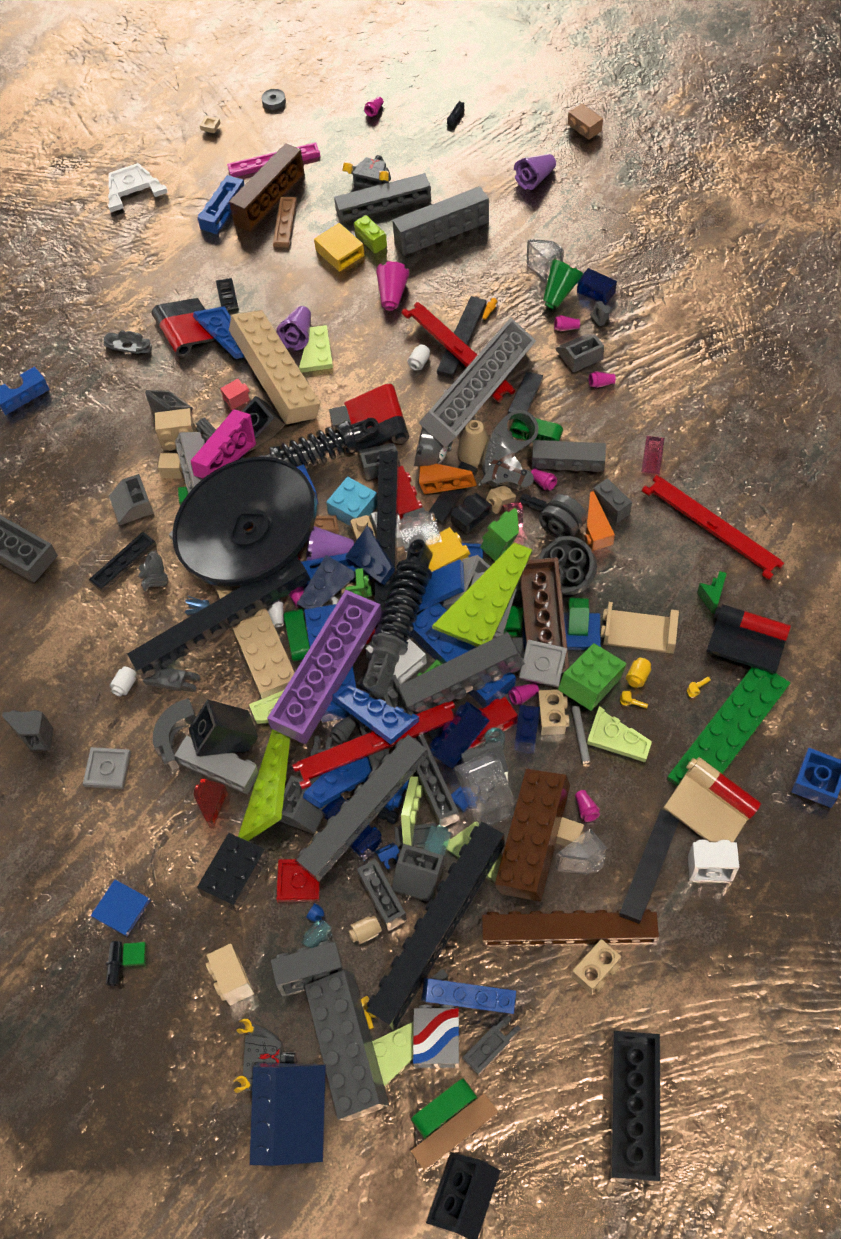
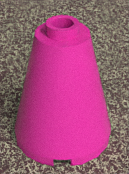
M388 261L386 265L381 263L377 266L376 274L381 305L385 310L393 311L399 306L409 277V269H406L402 263Z

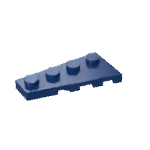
M225 307L195 311L193 313V317L235 359L245 357L229 332L231 316Z
M348 684L333 694V701L389 744L394 743L419 722V716L415 714L411 716L405 713L404 709L397 706L396 708L391 707L382 699L371 698L368 693Z
M369 756L324 773L304 792L303 798L320 809L339 798L345 791L349 792L355 789L357 784L365 783L368 780L369 774L373 771Z

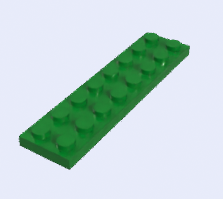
M752 667L674 767L667 780L678 786L688 771L686 768L692 758L697 759L698 757L724 774L788 689L791 682L777 673L774 674Z

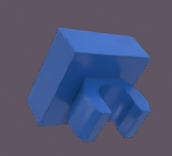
M393 842L374 851L378 860L383 862L387 869L390 868L388 864L390 858H394L396 863L399 859L397 854L400 851Z

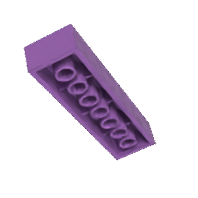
M345 590L267 717L271 729L307 744L333 700V694L340 688L381 618L380 604Z

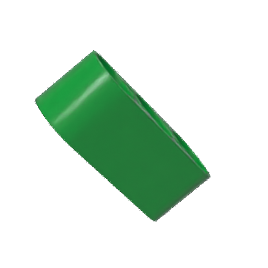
M513 419L509 430L513 433L512 436L517 439L528 440L530 433L527 425L521 420ZM536 419L539 429L534 440L560 441L563 433L562 426L553 422Z
M303 610L283 612L293 662L301 661L310 649Z
M463 1078L411 1118V1121L425 1140L478 1097Z

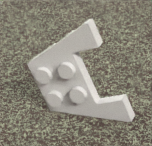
M138 163L109 173L108 194L110 213L124 208L120 199L122 196H127L130 193L150 187L154 197L168 193L167 187L161 185L158 179L153 178Z

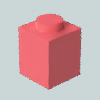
M239 379L220 388L223 400L232 410L250 400L248 395L250 392L249 388L245 383L242 384Z

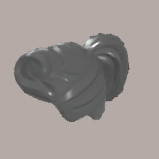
M157 550L149 552L146 561L139 566L140 573L138 577L143 579L141 586H143L144 592L150 587L166 586L168 583V575L164 572L161 556L157 553Z

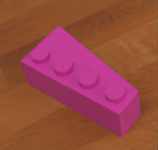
M233 409L190 460L194 476L203 479L216 469L238 460L256 445L250 414Z

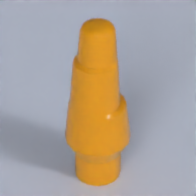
M492 298L487 303L482 316L483 320H486L496 308V298Z

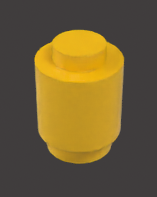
M637 658V660L633 661L626 675L628 684L635 688L643 687L651 672V663L645 658Z

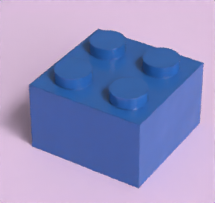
M808 748L791 792L832 808L841 789V760Z

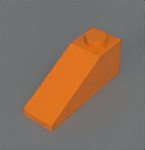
M441 464L420 466L419 484L424 494L477 486L472 471Z
M594 491L590 492L587 528L584 539L586 544L590 545L592 551L613 545L615 534Z

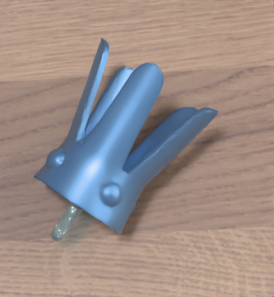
M188 596L194 600L186 599L185 602L189 607L196 609L186 610L185 613L187 615L195 614L209 606L210 601Z

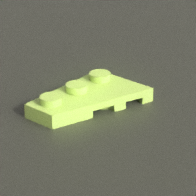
M327 325L310 327L309 341L304 348L299 365L301 373L333 368Z

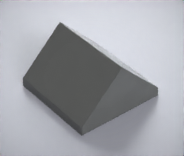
M146 390L145 392L150 408L156 413L188 408L192 411L193 407L169 390Z

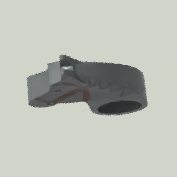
M525 410L512 411L492 430L484 449L482 460L484 476L479 482V486L489 484L495 488L496 486L506 485L517 491H523L533 483V474L528 470L522 469L520 462L515 458L517 453L525 449L537 437L538 423L531 413ZM511 419L523 421L529 429V439L526 441L512 439V436L507 433L508 421Z

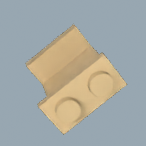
M609 602L608 609H604L603 620L606 621V626L602 625L601 637H604L603 645L674 654L679 610H671L670 616L664 617L612 610L613 602Z

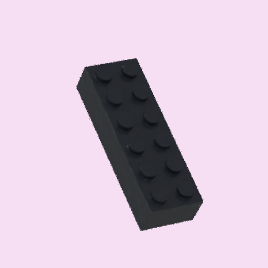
M614 1031L612 1035L610 1181L650 1185H658L660 1183V1034Z

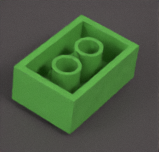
M593 643L564 672L558 690L592 711L619 682L627 663Z

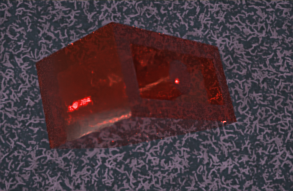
M201 779L200 784H197L194 789V797L209 828L214 829L228 791L224 784Z

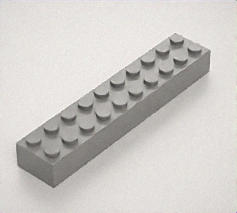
M510 318L419 421V424L446 448L536 340L516 321Z

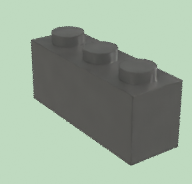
M374 859L357 868L359 878L387 930L390 931L407 921L406 913L377 860Z

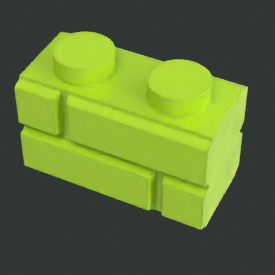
M367 215L354 222L355 235L374 254L387 247L386 233Z

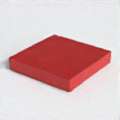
M278 859L277 902H319L320 881L318 882L296 861L297 859Z

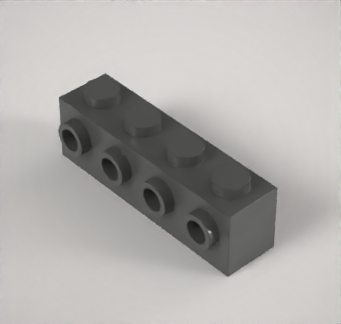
M533 441L532 468L593 472L604 471L606 443Z

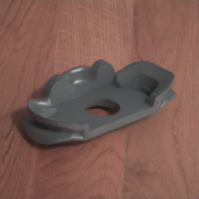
M121 330L119 334L107 333L103 339L104 346L118 351L139 354L149 353L152 348L149 339H143L140 333L132 331L125 332ZM124 344H132L129 348L123 347Z

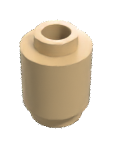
M367 916L351 924V930L348 933L352 942L357 941L360 945L378 936L382 929L375 916Z

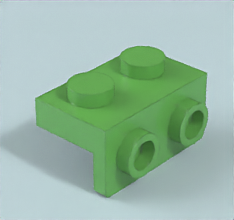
M363 568L355 569L356 586L345 587V590L369 599V596H372L369 577L364 574Z

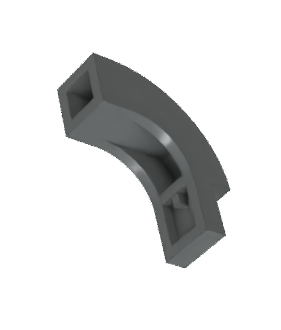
M189 698L176 702L161 714L154 727V749L158 756H162L164 764H169L171 770L179 768L174 756V738L180 730L190 726L196 718Z

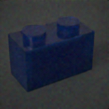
M588 268L577 283V293L596 302L602 301L606 305L616 293L617 281Z
M520 705L515 751L535 754L540 707Z

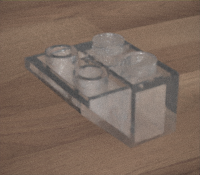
M425 511L419 513L418 517L411 518V516L402 518L401 522H397L405 552L409 551L410 544L416 539H422L426 545L442 541L433 512Z

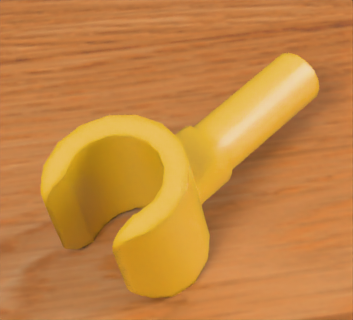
M706 677L697 683H690L687 688L689 696L692 698L699 695V688L711 681L710 677Z
M623 691L622 695H620V702L623 706L632 704L646 709L648 707L647 703L632 699L630 691Z
M365 996L361 999V1002L366 1016L368 1028L370 1030L373 1029L374 1026L372 1023V1019L367 1012V1003L369 1001V997Z

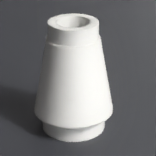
M278 599L272 605L266 607L275 628L284 625L283 602Z

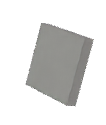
M528 640L523 659L525 665L521 668L519 679L558 688L567 648Z
M91 747L83 786L124 789L131 751L127 749Z

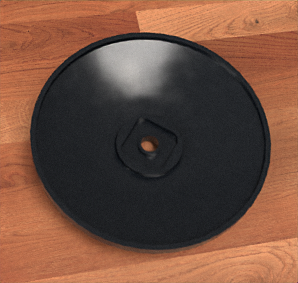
M262 456L244 458L228 463L211 472L196 484L179 507L172 535L175 553L191 575L208 584L240 586L262 580L288 564L307 542L314 527L317 513L314 490L300 469L282 459ZM253 526V528H252L251 530L246 531V529H248L249 527Z

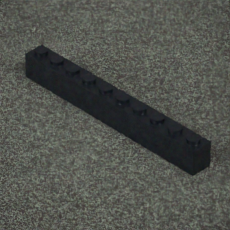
M379 451L377 539L396 569L399 457L398 451ZM396 570L385 585L375 579V602L380 604L381 613L385 609L384 604L388 600L387 596L390 592Z
M296 555L288 564L272 575L237 588L127 653L142 679L150 677L156 671L171 665L178 658L186 656L195 648L203 646L210 639L220 636L227 629L237 626L247 617H251L264 607L272 605L279 598L285 597L296 588L304 586L311 580L308 572Z

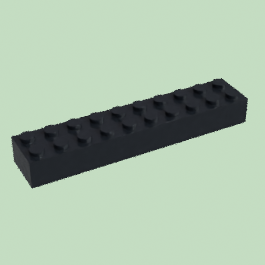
M482 821L479 826L473 828L468 845L464 844L462 846L457 863L453 862L451 864L446 881L442 880L436 891L438 894L434 900L430 899L425 908L427 912L423 919L420 917L414 926V934L412 937L408 936L402 946L404 950L400 957L396 956L390 966L392 970L389 975H384L378 986L380 990L376 996L373 994L367 1003V1012L371 1019L392 1032L397 1029L422 987L424 978H427L505 847L504 833Z

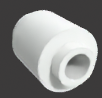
M425 345L415 347L407 360L411 369L422 370L430 357L429 348Z
M126 666L119 669L110 684L111 692L117 696L127 695L136 680V672Z

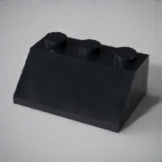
M451 1152L426 1223L462 1239H478L501 1170L480 1159Z

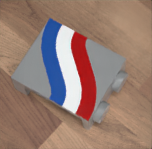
M420 1005L419 1008H414V1068H459V1008H454L452 1005H442L441 1008H432L431 1005Z

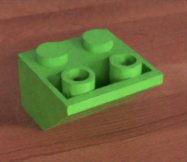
M516 508L510 512H504L499 521L496 522L494 520L487 527L489 531L482 537L483 542L480 547L494 561L513 544L519 533L518 512Z

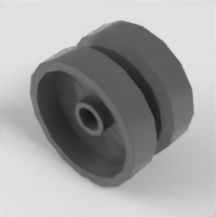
M556 494L539 515L541 526L554 538L563 536L574 537L578 529L587 521L586 511L581 504L563 494Z

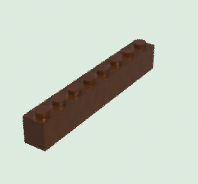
M646 909L640 924L620 917L621 910L608 913L607 910H596L594 913H586L584 910L564 913V911L557 910L552 911L551 914H543L541 911H531L530 914H521L518 911H511L508 914L487 912L486 915H482L483 946L596 945L601 939L607 944H657L659 939L657 912H651L650 909Z

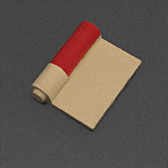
M692 758L686 766L688 769L687 773L663 808L709 842H718L720 840L734 842L746 821L757 812L761 802L702 758Z

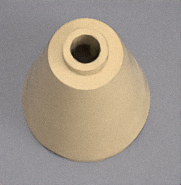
M471 420L466 424L457 448L459 460L474 467L482 466L484 449L488 440L485 428L479 420Z

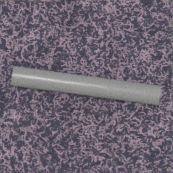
M574 706L571 709L582 763L588 764L590 763V757L579 706Z

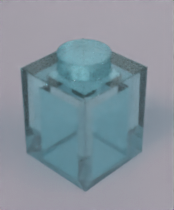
M440 825L436 827L431 826L424 850L441 854L445 857L451 839V832L448 831V828Z

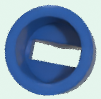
M314 903L306 918L312 922L321 921V916H324L323 908Z

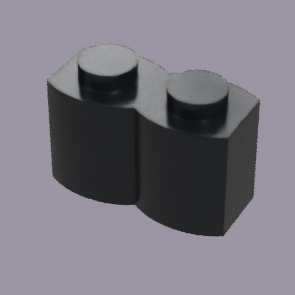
M477 493L468 495L463 504L452 509L451 522L468 534L479 523L489 517L492 513V504Z

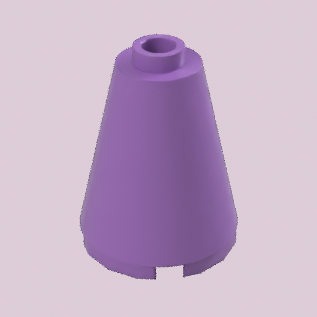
M545 154L519 159L514 166V171L516 170L515 180L519 186L525 190L536 188L556 167L554 156Z
M298 306L278 325L276 333L287 349L290 347L297 351L307 345L311 322L310 310L305 306Z
M314 526L307 542L306 561L323 558L326 555L334 556L348 553L354 545V540Z

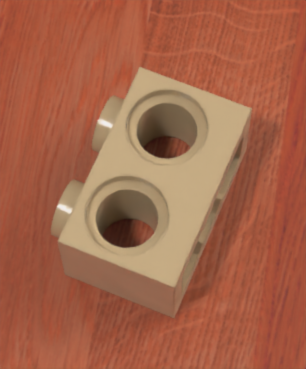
M539 690L538 706L541 735L565 734L566 727H569V715H565L564 709L568 707L567 696L563 697V693L559 690ZM555 701L557 704L551 705L549 702ZM556 719V720H558L559 722H558V723H552L550 720Z
M601 939L573 969L571 977L590 994L595 990L599 992L607 983L605 979L608 975L611 974L613 976L620 969L621 956ZM602 956H607L611 960V963L603 964L600 962L599 958ZM593 972L597 978L590 981L585 977V974Z

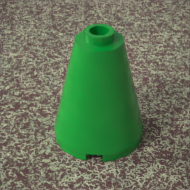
M553 259L543 301L546 302L545 306L554 309V307L558 308L581 279L583 273L576 268L573 269L564 262Z

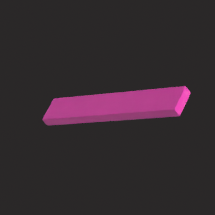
M316 142L297 147L301 149L303 161L320 157V151ZM276 152L228 163L230 176L239 177L258 172Z

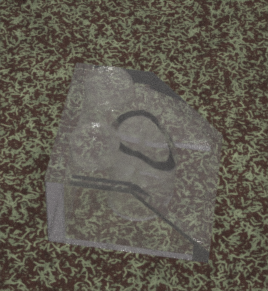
M529 239L527 240V265L547 283L553 259L563 262L564 250L554 241Z
M589 829L557 853L555 868L562 872L586 875L592 871L596 873L604 866L607 847Z

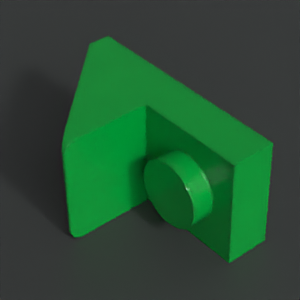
M719 571L717 578L713 577L711 585L699 583L697 591L702 601L713 614L716 612L727 574Z
M569 598L568 635L588 636L589 599Z

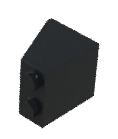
M207 699L189 727L194 749L198 756L249 751L258 737L249 710Z

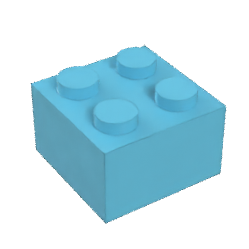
M347 476L326 501L328 514L336 516L338 520L351 526L350 520L365 515L370 516L377 508V492Z

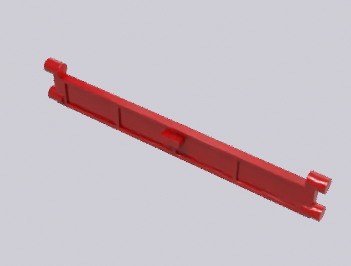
M416 302L414 309L410 311L406 308L402 310V315L407 319L412 316L466 367L477 356L470 347L419 302ZM504 379L496 388L492 397L497 402H501L503 399L502 395L507 392L513 395L516 390Z
M656 475L653 478L655 483L650 488L646 485L642 488L641 491L647 496L654 493L764 570L762 576L769 581L774 576L771 573L776 566L779 569L784 566L785 563L780 558L662 477Z
M446 702L415 714L419 716V722L392 744H389L373 731L292 764L294 772L300 770L303 781L299 782L301 789L303 790L311 786L309 779L394 746L407 735L414 738L449 723L452 724L453 728L464 725L461 717L456 719L452 712V709L455 708L454 702Z

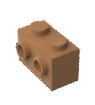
M581 103L568 112V125L589 140L602 131L603 118Z

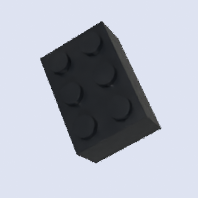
M228 832L197 886L200 894L238 913L268 860L265 849Z

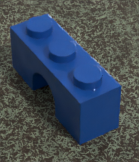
M35 366L20 374L23 384L19 388L10 389L6 384L0 386V410L4 415L9 414L50 390L45 378Z

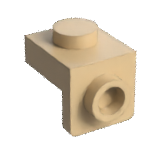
M504 485L491 489L486 500L492 504V511L498 514L503 505L514 502L517 496L511 492L510 488Z

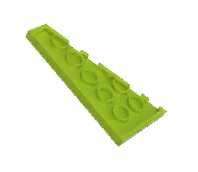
M514 542L432 625V629L476 647L493 640L530 558L532 549Z
M273 729L238 837L246 841L251 840L282 819L290 737Z

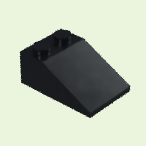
M257 396L241 411L251 415L256 445L244 455L272 439L286 425L270 405Z

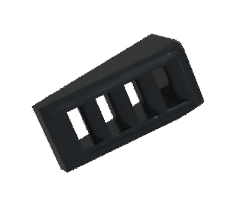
M232 278L216 280L221 307H225L226 310L237 309L238 303ZM233 297V299L223 301V299ZM234 302V304L224 305L226 303Z

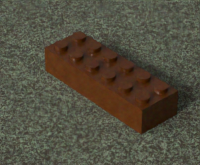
M285 143L250 178L239 192L231 198L229 204L235 226L250 232L279 202L280 198L305 174L301 149Z
M558 558L528 560L520 578L526 646L528 640L567 648ZM566 651L561 677L569 668L568 651Z
M526 769L495 886L500 894L542 901L570 789V783L566 774Z

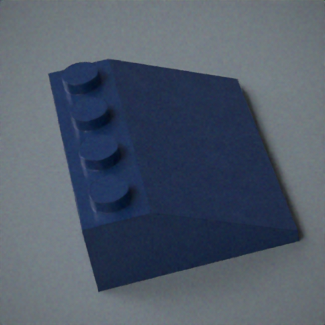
M257 1063L253 1067L250 1165L277 1166L323 1162L326 1064Z

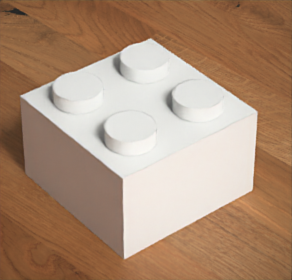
M698 840L693 842L688 855L689 880L733 881L739 869L737 842H730L729 840H720L718 842Z

